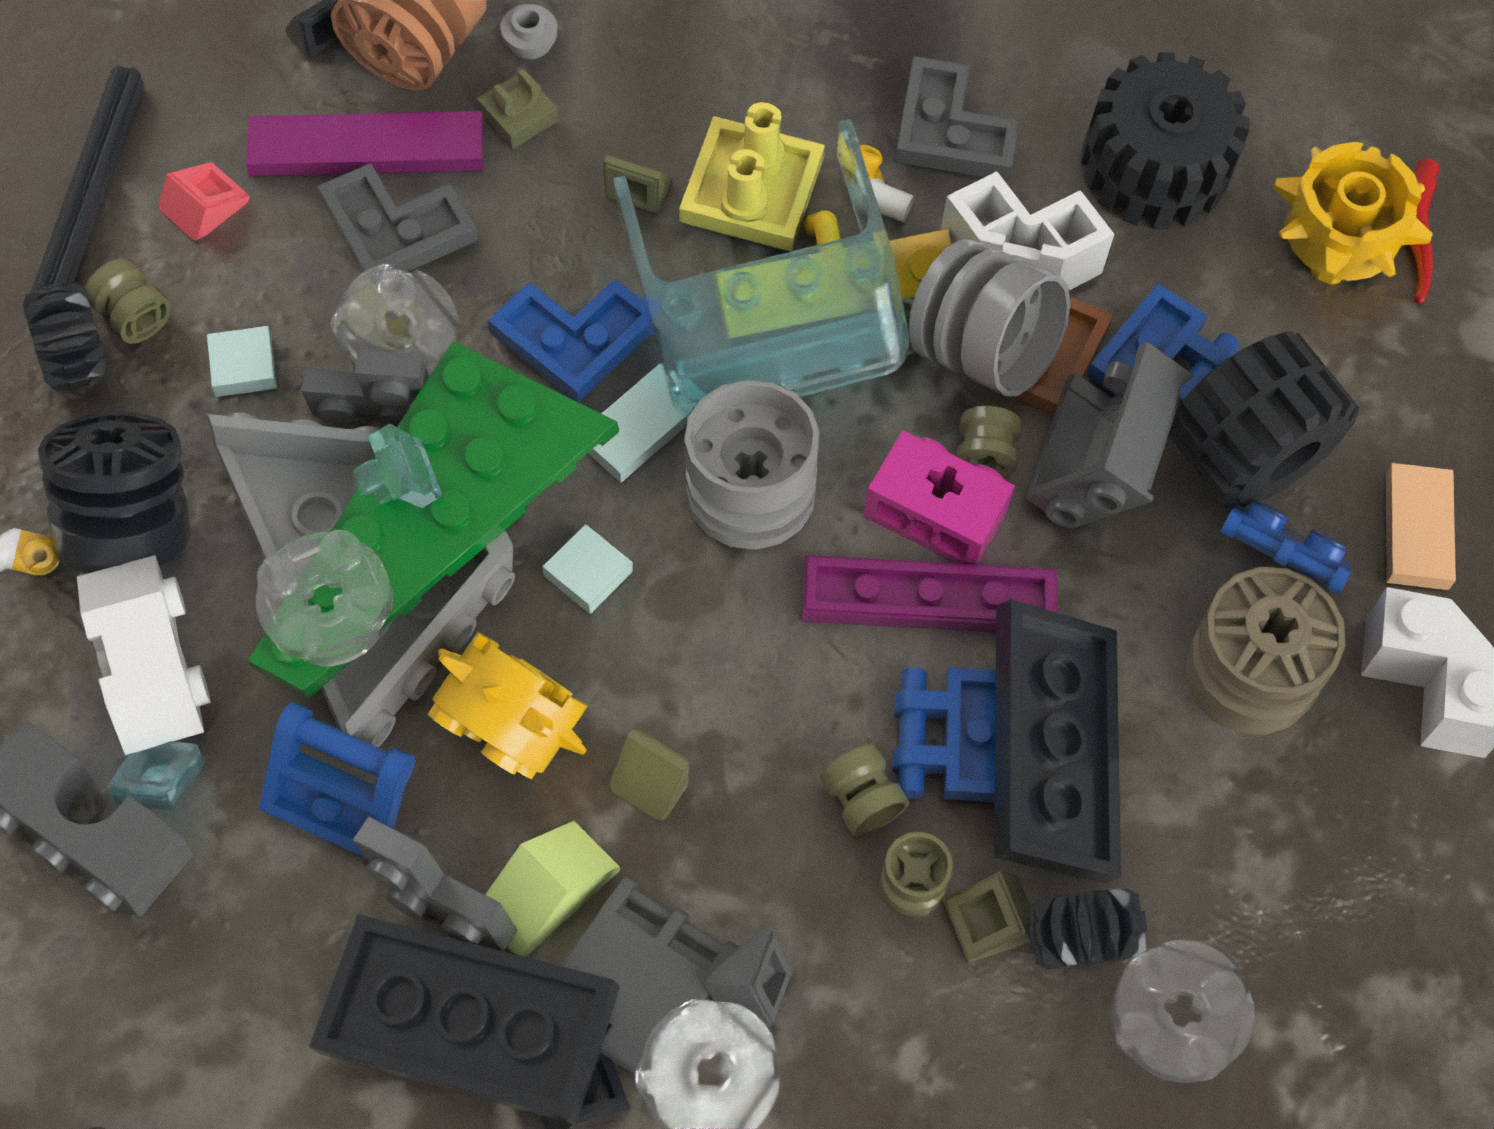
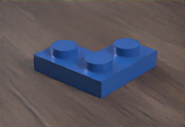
M614 279L573 317L529 282L487 321L489 333L568 397L579 403L660 326V313L618 280Z

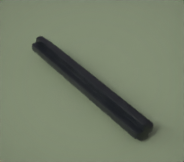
M118 65L110 72L30 293L42 290L41 287L56 283L64 285L74 283L144 87V82L140 78L141 73L133 67L127 69Z

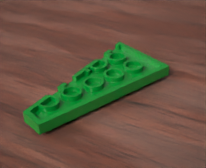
M452 341L247 661L254 670L310 698L370 647V639L398 615L401 614L405 617L422 602L421 596L446 574L449 577L455 574L525 514V507L552 483L557 482L560 484L576 470L575 464L599 443L604 446L619 433L618 422Z

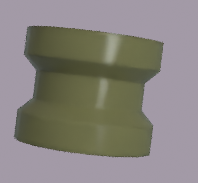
M976 406L967 409L962 413L959 431L964 438V442L958 446L956 457L973 465L981 464L991 467L1000 473L1003 478L1010 476L1016 472L1018 464V453L1013 447V443L1019 439L1021 434L1022 422L1019 416L1010 410L996 406Z

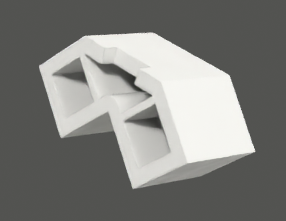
M994 172L948 195L940 229H949L951 244L960 239L976 240L986 244L991 250H1000L1007 253L1013 261L1028 262L1055 273L1066 282L1069 290L1102 274L1114 237L1113 231L1081 190L1030 215L998 172Z
M155 555L77 576L81 617L87 639L93 642L96 649L99 667L103 678L99 679L100 687L124 754L128 755L204 733L200 706L211 703L201 666L197 665L188 668L179 643L175 617L185 615L186 609L176 577L163 579Z
M1386 587L1365 618L1361 676L1424 687L1420 746L1485 758L1494 748V647L1452 599Z

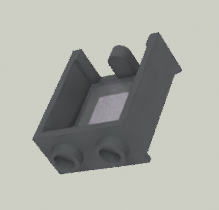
M1149 342L1139 345L1133 368L1122 362H1111L1108 365L1103 383L1118 395L1116 397L1110 398L1077 373L1067 377L1025 495L1027 500L1045 511L1046 516L1052 522L1073 529L1153 501L1154 496L1148 491L1151 490L1181 398L1179 392L1181 386L1193 378V374Z

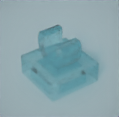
M388 424L368 436L376 459L359 465L353 471L362 495L366 496L374 491L377 501L381 504L398 497L419 508H423L443 496L422 440L392 424Z

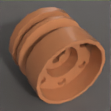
M338 0L331 12L333 29L342 45L359 64L378 78L398 88L419 91L430 88L442 68L450 61L455 52V47L463 44L487 8L486 0Z

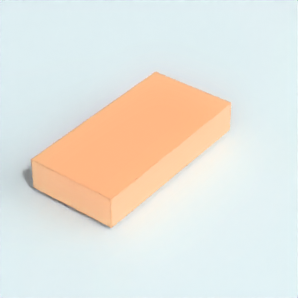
M1391 463L1386 471V583L1449 590L1456 581L1453 470Z

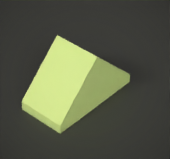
M575 821L520 844L485 894L502 904L517 928V932L507 948L513 954L527 957L620 871V866Z

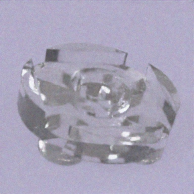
M382 264L364 271L345 290L340 298L338 309L331 320L332 331L338 338L344 355L356 367L358 349L422 354L428 375L430 376L451 342H455L456 339L454 328L459 322L457 310L452 299L435 279L416 269L410 274L403 270L392 269L395 265ZM385 314H388L393 320L401 317L407 320L409 326L404 332L407 339H402L390 333L386 327L388 323L384 318Z
M346 530L316 532L301 536L284 545L275 555L265 559L257 572L259 585L255 596V605L262 628L280 651L288 656L291 654L295 658L308 660L312 665L335 666L360 657L371 649L382 635L379 630L386 622L388 611L390 615L394 603L393 586L382 561L370 547L360 542L354 534ZM323 585H327L329 588L340 587L342 593L333 598L335 608L330 612L323 613L318 605L308 607V600L314 596V590Z
M1173 940L1162 943L1160 947L1149 949L1138 958L1133 959L1117 982L1112 999V1018L1116 1028L1115 1038L1117 1045L1124 1054L1132 1057L1144 1070L1159 1078L1179 1083L1212 1080L1241 1055L1251 1038L1255 1022V1008L1250 991L1245 992L1242 981L1235 974L1237 968L1218 950L1203 943L1190 940ZM1180 994L1190 997V1008L1195 1013L1200 1014V1022H1188L1185 1027L1173 1023L1172 1015L1165 1010V1002L1175 1003Z
M692 999L684 1002L680 1007L671 1010L655 1025L645 1042L641 1061L635 1069L634 1081L637 1090L644 1096L646 1107L651 1116L663 1129H756L769 1114L778 1093L779 1076L773 1075L774 1060L771 1051L777 1052L769 1029L757 1015L747 1008L736 1003ZM716 1053L721 1059L716 1068L718 1074L723 1077L721 1083L717 1087L710 1084L700 1087L697 1081L699 1075L697 1071L698 1064L702 1058L710 1059Z

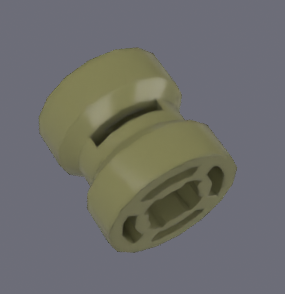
M118 258L107 262L90 277L85 286L90 306L98 314L109 316V323L113 331L128 344L140 343L155 335L166 324L171 314L172 306L169 299L153 285L147 286L144 273L128 258Z
M874 744L864 745L845 753L831 762L819 776L829 796L839 798L844 807L842 819L852 836L865 835L881 828L897 818L909 806V800L900 785L890 782L886 776V761L877 745Z
M921 831L906 833L893 842L888 849L879 881L881 895L889 907L897 913L909 917L924 916L937 908L944 898L953 871L952 855L945 843L936 836ZM912 884V885H922V886H921V887H912V886H909V885Z

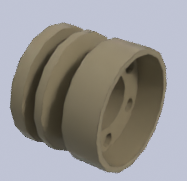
M1257 567L1234 575L1217 590L1185 654V681L1195 703L1214 722L1238 733L1267 735L1289 728L1309 710L1318 697L1320 690L1326 685L1337 669L1346 647L1344 620L1333 598L1313 579L1290 569Z

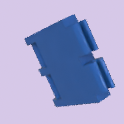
M1256 499L1251 503L1249 509L1242 505H1236L1232 509L1220 530L1221 534L1231 539L1234 537L1274 558L1273 561L1285 567L1287 565L1327 586L1326 589L1338 595L1340 594L1352 571V562L1343 558L1346 553L1345 545L1314 529L1311 530L1307 538L1284 527L1289 516Z

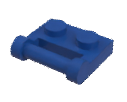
M291 702L285 707L276 724L259 810L365 857L353 839L368 817L395 829L404 788L414 768L415 756L398 748H393L390 752L314 719L312 710ZM302 743L377 776L376 785L300 752Z

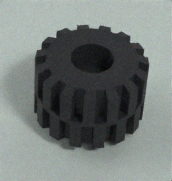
M1159 52L1156 62L1150 63L1145 55H1141L1129 61L1126 71L1117 68L1108 77L1105 88L1100 91L1081 150V164L1087 166L1083 178L1089 190L1102 187L1098 202L1107 211H1112L1118 204L1127 209L1123 221L1138 226L1142 215L1153 217V229H1169L1173 217L1178 215L1184 227L1197 222L1202 209L1210 213L1218 205L1246 144L1244 142L1250 131V117L1242 115L1246 102L1240 91H1227L1231 79L1220 69L1211 75L1203 70L1204 60L1190 55L1188 63L1176 61L1175 52Z
M1285 331L1275 336L1271 335L1240 350L1207 374L1189 392L1177 408L1168 436L1222 506L1226 509H1233L1236 505L1246 507L1251 505L1255 499L1262 501L1275 495L1317 466L1336 448L1355 422V418L1359 414V407L1299 333L1295 334L1293 331Z

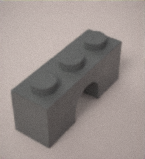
M26 720L0 749V830L11 836L20 828L36 840L30 847V850L52 869L62 874L68 866H71L87 878L81 888L101 906L114 913L121 904L140 918L194 854L180 832L131 796H128L109 817L94 824L71 822V811L75 801L93 780L78 757Z

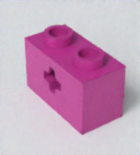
M902 430L868 487L863 517L954 563L978 565L1007 514L1015 485L1005 481L1002 475L991 467L981 464L973 465L950 454L936 440L927 437L918 438Z

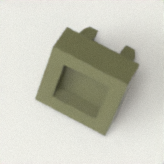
M525 69L518 71V74L501 84L495 85L493 89L477 98L478 111H482L483 118L512 150L558 122V107L541 90L540 85Z

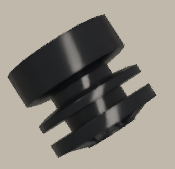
M107 412L87 415L63 423L44 436L38 448V454L43 472V487L46 497L50 501L47 507L51 542L55 557L70 569L88 574L153 555L156 556L160 566L170 562L185 550L191 533L187 499L181 487L184 479V469L180 461L182 456L181 441L175 427L161 418L142 413Z

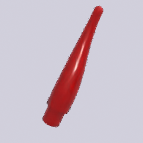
M1423 158L1417 162L1414 170L1417 183H1422L1425 187V191L1421 193V200L1417 206L1416 218L1429 229L1428 212L1437 187L1436 178L1440 166L1432 159ZM1431 240L1429 244L1410 245L1417 271L1418 284L1414 294V301L1417 304H1422L1425 301L1431 284L1433 271Z

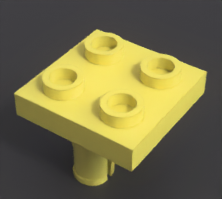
M760 102L753 104L747 111L745 124L713 116L679 208V222L792 252L824 159L825 145L781 134V112L770 103Z

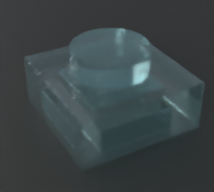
M169 741L128 754L107 787L116 805H121L128 796H131L148 809L175 812L205 762L197 744Z

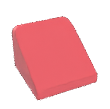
M208 162L166 174L158 208L190 239L195 241L209 234L245 206L250 196L213 162Z

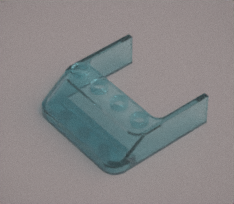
M851 119L839 122L837 156L859 224L860 234L677 281H662L653 274L626 177L623 175L613 178L618 213L669 397L675 410L686 419H688L701 398L722 385L744 380L773 382L802 397L890 374L897 370L905 361L909 346V332L895 259Z

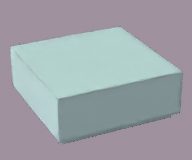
M268 326L207 334L211 383L215 397L277 389L272 336Z
M587 524L542 566L543 576L589 614L633 572V562Z

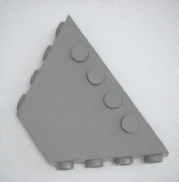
M232 413L227 416L207 414L216 452L284 604L392 434L369 426L344 429L325 427L311 420H294L288 423L260 420L246 413ZM506 530L451 577L446 574L421 596L422 602L405 617L401 614L398 615L370 639V647L321 688L339 730L377 747L386 740L395 725L396 717L394 715L408 698L413 701L419 699L434 680L437 672L435 666L439 662L438 650L441 648L445 650L450 649L454 653L459 651L471 637L477 623L475 618L488 602L492 605H497L510 590L515 580V573L512 572L513 544Z

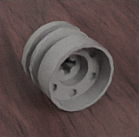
M960 239L946 247L932 262L918 286L910 311L909 337L912 349L921 358L932 363H940L951 372H964L973 382L1001 395L1019 396L1033 387L1046 372L1060 348L1069 319L1071 304L1069 288L1061 276L1028 262L1013 261L1007 253L1000 250H991L986 244L976 240Z
M739 381L722 385L701 398L689 415L684 438L685 464L687 467L685 475L686 499L692 519L709 537L730 547L757 550L783 543L801 531L814 509L820 431L813 411L796 393L773 382Z

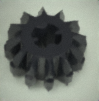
M77 282L64 285L56 283L41 287L42 290L26 294L23 308L45 382L54 390L67 387L74 389L90 385L89 382L104 378L107 363L85 289Z
M1129 889L1098 890L1042 898L1029 908L1031 925L1028 926L1030 947L1034 946L1036 963L1047 969L1138 958L1147 950L1145 932H1148L1145 911H1141L1139 894Z

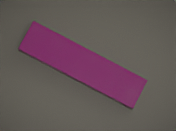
M482 111L248 116L246 167L249 176L346 174L370 163L377 173L483 171Z
M805 555L801 622L996 633V608L1011 599L1058 613L1057 569Z

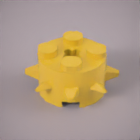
M1359 142L1333 145L1324 151L1315 146L1310 149L1312 161L1303 177L1276 179L1273 189L1290 204L1283 224L1284 228L1279 231L1280 237L1288 239L1293 252L1311 269L1312 275L1317 280L1328 284H1337L1342 280L1352 281L1371 278L1381 271L1388 277H1392L1396 274L1393 260L1402 245L1429 244L1433 233L1416 218L1417 206L1421 200V193L1425 191V187L1422 183H1417L1414 173L1398 156L1391 153L1387 160L1381 157L1380 149L1372 146L1367 151H1361L1364 143Z
M477 632L462 655L442 648L438 650V660L450 673L432 698L435 704L428 715L435 722L457 736L461 737L465 734L479 743L482 739L485 740L487 743L481 753L493 763L513 775L519 772L525 777L532 779L536 772L543 773L560 747L581 755L586 753L587 749L572 729L588 705L572 697V692L524 659H519L512 654L509 656L498 648L499 644L479 632Z

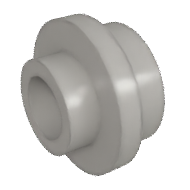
M523 4L512 8L504 15L500 26L501 37L505 45L513 54L524 59H536L545 55L554 44L558 33L557 21L554 15L548 9L535 4Z

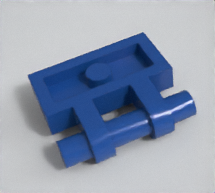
M1158 283L1093 360L1087 376L1118 396L1103 383L1108 365L1111 362H1122L1133 368L1139 345L1149 342L1175 362L1181 356L1192 365V369L1189 372L1193 374V378L1181 386L1179 407L1189 392L1213 369L1234 355L1240 345L1233 335L1225 332L1220 333L1213 343L1199 335L1208 315Z
M948 667L945 691L927 690V672L923 669L906 668L901 671V691L894 695L893 714L894 717L900 719L899 746L892 750V771L898 774V784L907 799H920L924 796V777L931 773L944 774L943 799L995 802L996 670ZM930 718L945 719L944 746L925 745L926 720Z

